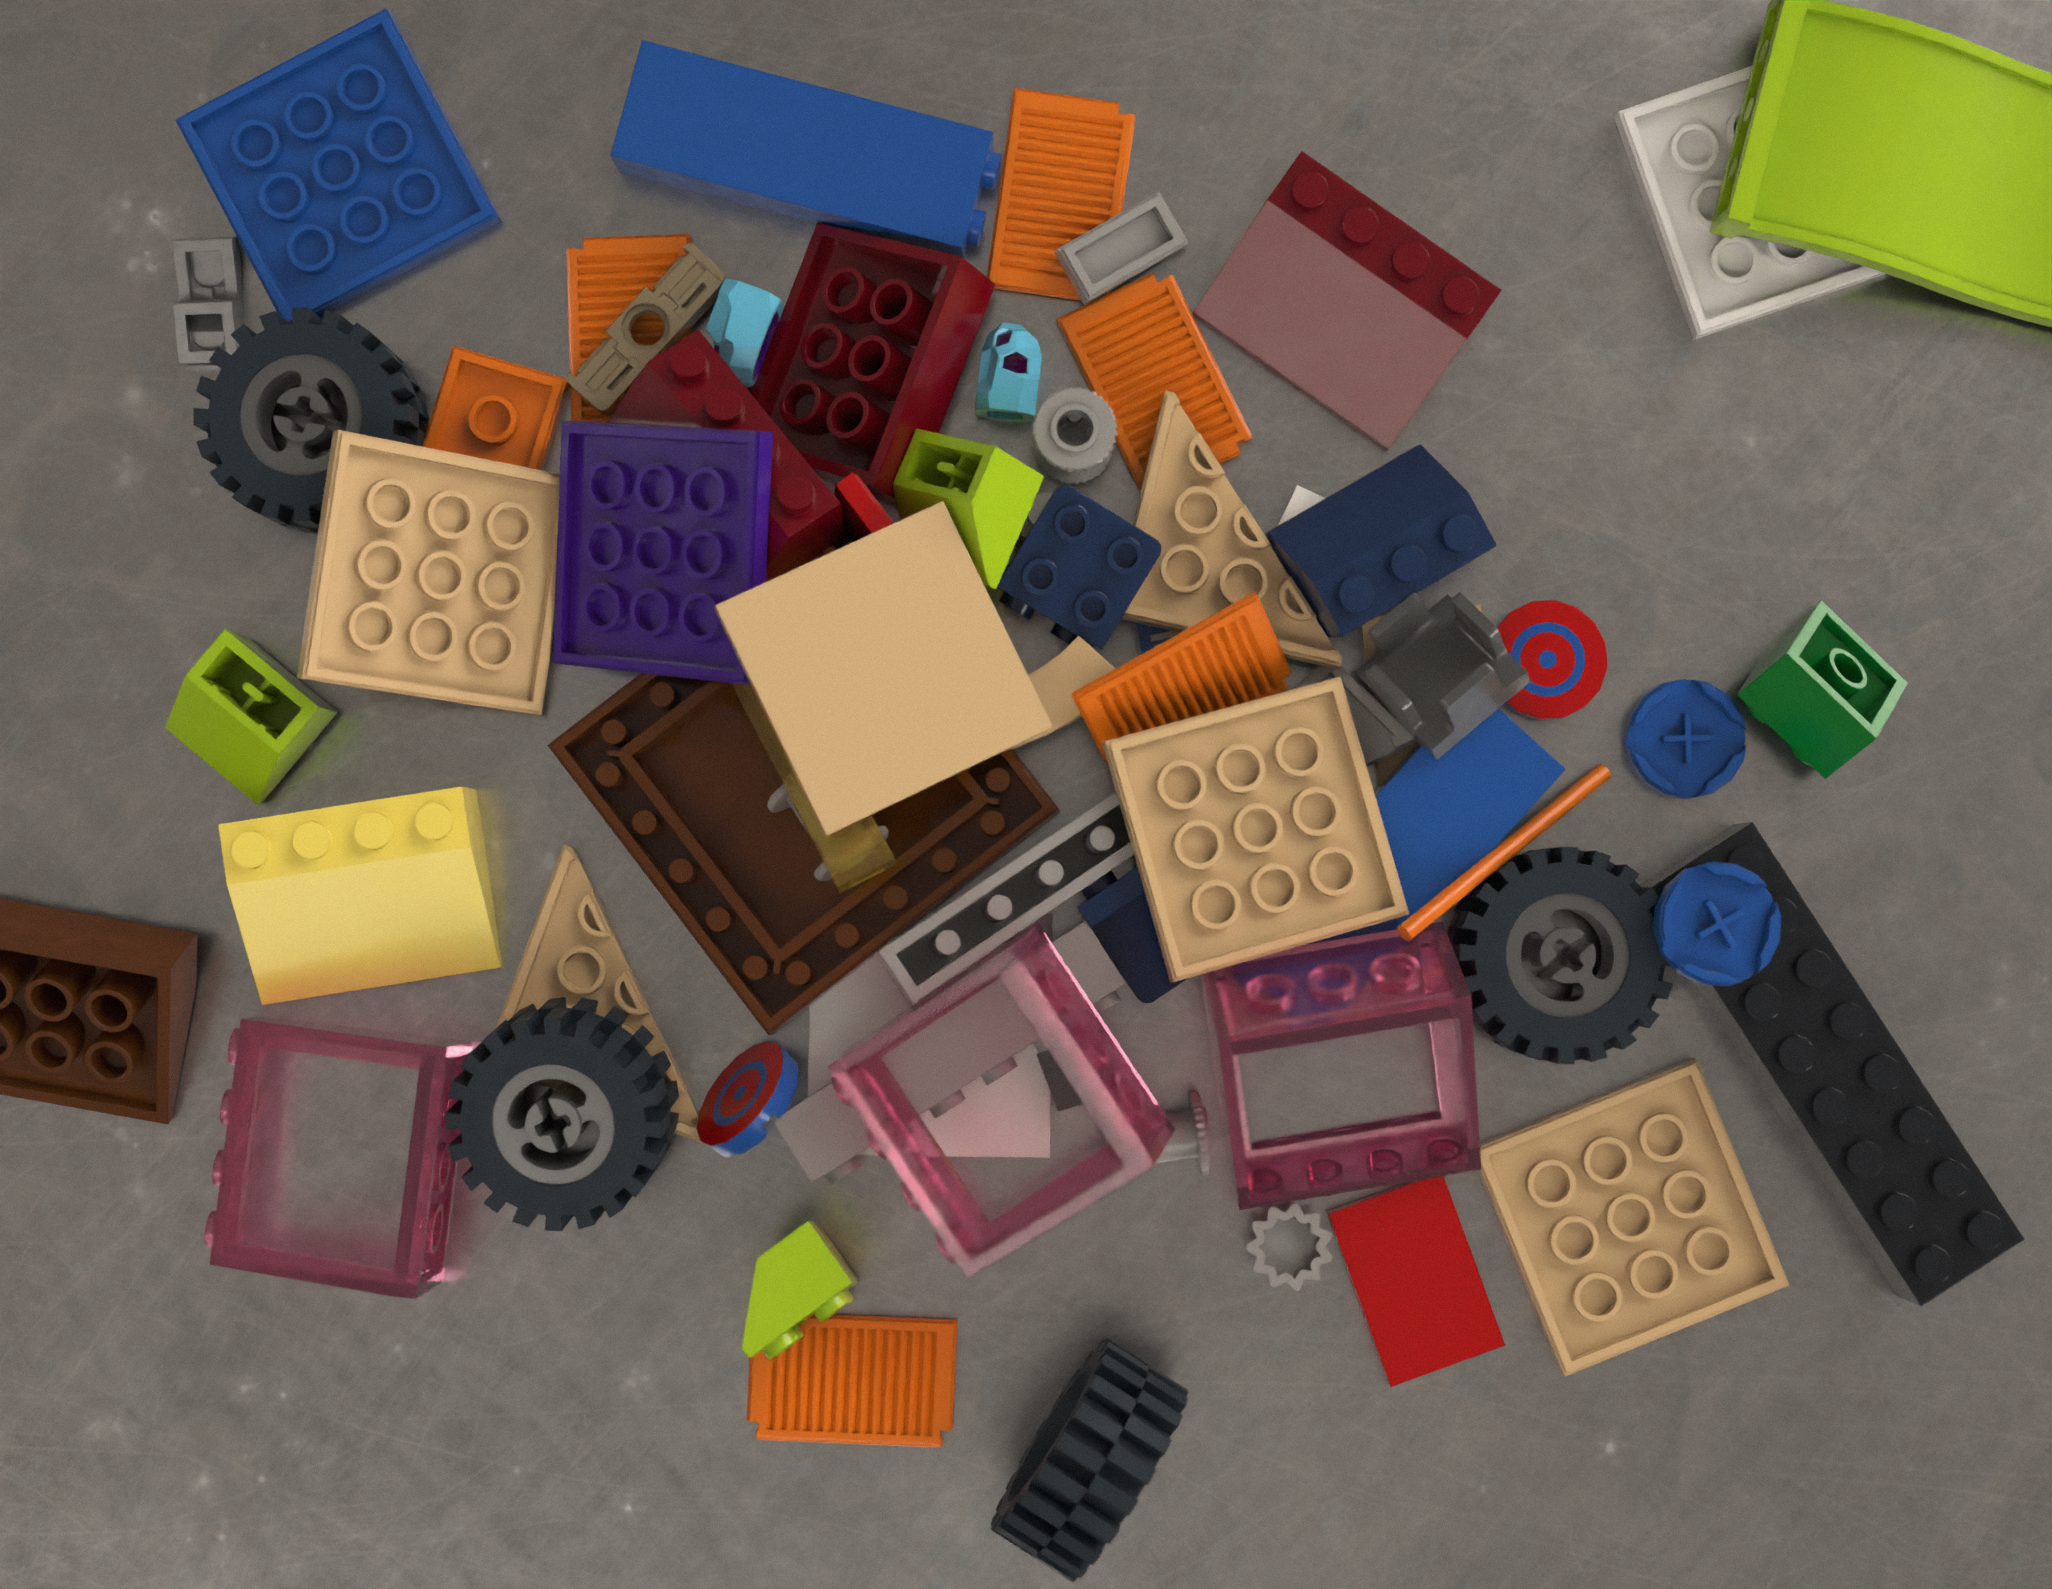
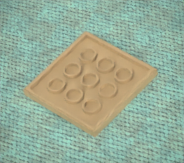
M342 430L333 431L297 678L542 715L554 633L560 474Z
M943 501L715 605L714 610L824 837L1053 728Z
M1341 676L1107 740L1102 743L1170 982L1180 981L1409 915Z
M1689 1058L1469 1147L1560 1373L1564 1377L1789 1286L1787 1277L1699 1063L1695 1058Z

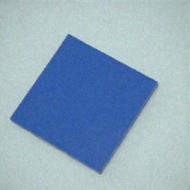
M387 8L175 119L277 313L287 321L293 320L292 308H310L319 317H322L325 310L332 312L502 222Z

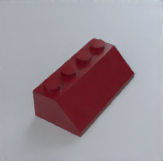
M699 330L646 363L607 423L773 432L766 582L807 564L830 546L832 547L846 538L841 503Z

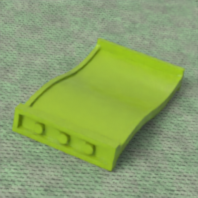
M1772 0L1768 3L1709 232L1731 239L1737 235H1742L1835 257L1889 274L1977 307L2052 328V73L2007 57L1950 33L1860 7L1826 0Z

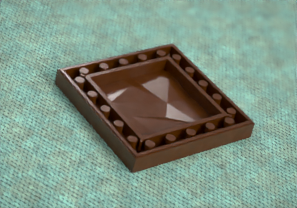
M846 535V538L835 544L834 547L837 550L852 542ZM640 673L547 745L768 1035H774L809 1008L810 1005L874 957L876 952L900 937L1060 813V809L1013 749L1004 751L858 821L866 831L885 825L889 831L887 839L871 857L853 870L827 881H819L814 876V872L826 860L821 849L814 843L791 808L772 813L767 807L771 795L794 773L751 685Z

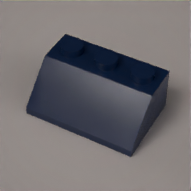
M1421 444L1416 445L1265 533L1285 571L1294 580L1328 638L1345 636L1401 603L1412 593L1420 592L1497 546L1469 492Z

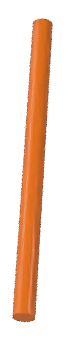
M1598 764L1401 923L1397 927L1400 937L1409 942L1609 780L1611 778L1609 769L1603 764Z

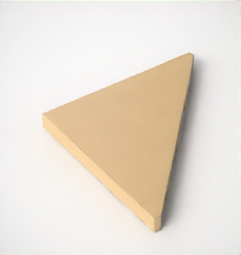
M1165 390L1133 522L1134 526L1156 538L1160 542L1162 550L1159 558L1121 619L1181 633L1256 591L1286 658L1339 670L1342 662V656L1337 648H1334L1318 623L1313 610L1292 577H1289L1261 528L1247 506L1240 500L1226 478L1221 465L1181 407L1179 399L1174 392Z
M563 844L497 1027L503 1021H508L519 1010L533 1003L536 1010H538L549 999L566 997L567 1008H572L581 998L597 1000L598 1005L595 1014L605 1017L614 1006L629 1015L621 1027L634 1035L644 1025L654 1036L645 1049L651 1057L664 1050L671 1063V1066L662 1077L664 1083L677 1080L679 1098L670 1108V1112L679 1113L677 1128L674 1133L702 1143L697 1132L699 1117L697 1108L576 849ZM545 1079L534 1083L557 1090L566 1081Z

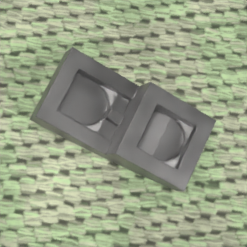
M237 237L172 240L179 302L172 303L179 364L212 363L209 359L218 347L232 355L240 345L230 334L243 325V287L239 239Z

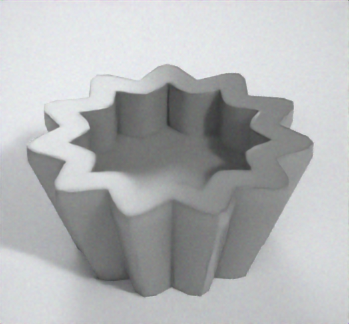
M1294 1202L1284 1212L1275 1206H1270L1268 1208L1267 1220L1252 1222L1251 1227L1256 1237L1249 1241L1245 1248L1256 1256L1252 1271L1256 1274H1267L1271 1288H1277L1286 1282L1294 1291H1298L1305 1279L1315 1282L1320 1281V1265L1333 1260L1331 1253L1325 1248L1333 1234L1329 1230L1319 1228L1320 1215L1318 1212L1314 1211L1303 1214L1299 1204Z

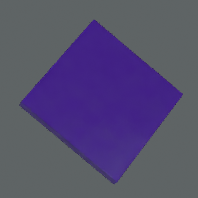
M562 421L553 663L751 685L714 608L715 605L766 582L773 432Z

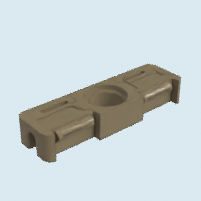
M688 243L682 246L687 255L685 257L681 255L653 286L654 292L645 287L606 330L611 339H605L578 368L577 372L579 374L575 377L568 372L567 382L602 415H612L646 363L678 343L717 300L719 290L724 279L727 277L723 270L695 245ZM647 314L658 316L663 320L665 326L662 338L650 346L636 343L631 334L634 322L639 317Z

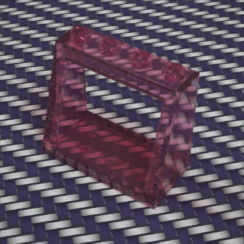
M1443 922L1431 923L1409 942L1402 939L1397 929L1301 945L1201 974L1229 1169L1239 1210L1267 1207L1280 1203L1332 1196L1339 1193L1481 1170L1472 999ZM1425 1023L1430 1024L1440 1111L1251 1143L1238 1055Z
M1039 923L1022 932L846 1049L827 1066L833 1075L832 1084L838 1097L847 1106L855 1108L867 1126V1137L872 1148L881 1158L889 1159L902 1179L901 1186L906 1199L915 1210L925 1213L937 1231L936 1240L941 1252L951 1263H958L967 1278L1155 1166L1175 1131L1168 1117ZM1001 978L1109 1143L989 1222L881 1057Z
M261 1016L242 1018L240 1020V1028L233 1030L228 1045L229 1064L235 1065L232 1089L225 1091L220 1108V1121L222 1125L227 1126L224 1150L220 1149L218 1151L212 1170V1182L214 1186H219L217 1208L210 1212L205 1226L206 1247H211L209 1265L417 1299L442 1283L458 1161L453 1162L448 1146L460 1134V1129L445 1130V1112L458 1101V1099L447 1096L452 1081L464 1070L460 1065L472 1051L473 1041ZM266 1047L419 1069L395 1264L306 1254L241 1243Z

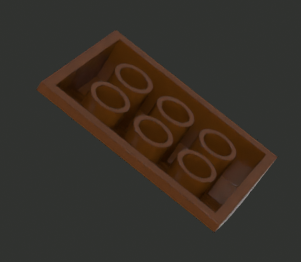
M0 898V1095L169 1124L173 1118L196 990L197 933Z

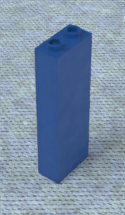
M642 40L610 155L620 173L815 224L817 222L960 256L964 259L968 245L978 247L980 244L987 212L978 210L983 188L994 190L1002 160V154L993 152L994 138L992 131Z
M1497 709L1438 760H1435L1418 743L1383 783L1374 790L1409 915L1233 965L1234 968L1226 976L1253 1000L1260 992H1263L1279 1007L1272 1017L1298 1041L1307 1032L1312 1038L1320 1042L1409 944L1408 941L1400 937L1397 927L1491 852L1566 768L1500 709Z

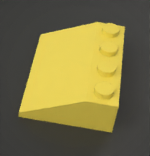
M461 786L218 824L227 888L262 1005L503 968L476 789Z

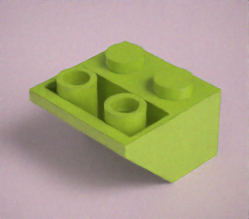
M916 428L892 485L900 520L937 503L944 502L984 586L996 590L1002 574L1009 563L1011 553L1025 520L1032 509L1034 499L1044 476L996 446Z
M224 629L185 675L165 728L254 803L261 805L338 712L247 636Z
M807 1221L756 1259L741 1347L748 1359L764 1352L769 1360L777 1357L805 1336L799 1325L815 1314L821 1323L855 1300L848 1289L857 1284L859 1279L819 1222Z

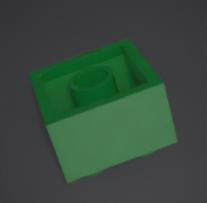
M1820 600L1753 669L1737 696L1746 703L1749 712L1757 720L1768 724L1790 745L1793 754L1801 762L1812 766L1826 779L1877 739L1908 682Z

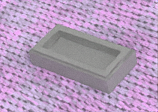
M1158 191L1061 246L1054 254L1081 301L1086 305L1182 250L1189 242Z

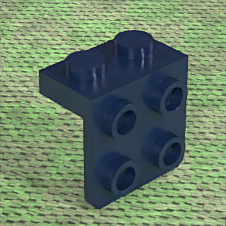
M1061 485L1054 490L1011 563L1004 570L997 586L1004 591L999 602L1029 620L1035 610L1056 622L1050 632L1068 644L1080 636L1085 642H1089L1102 650L1159 558L1162 550L1161 544L1156 538L1073 487Z
M1135 867L1119 879L1110 870L1081 890L1087 900L1076 908L1084 920L1087 921L1138 1000L1143 1003H1152L1186 980L1183 979L1176 982H1170L1138 867Z

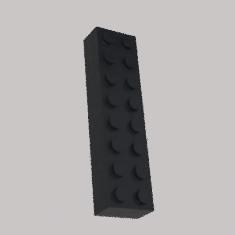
M1754 823L1733 824L1649 878L1640 886L1652 887L1660 897L1665 885L1682 870L1706 862L1738 864L1757 874L1768 886L1765 888L1771 894L1773 902H1777L1781 914L1780 942L1770 962L1758 973H1754L1748 979L1742 980L1743 982L1731 986L1703 985L1695 982L1694 984L1896 1295L1922 1307L2025 1239Z

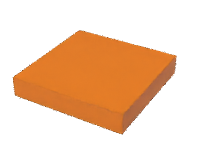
M453 345L422 447L544 471L570 384L566 378Z

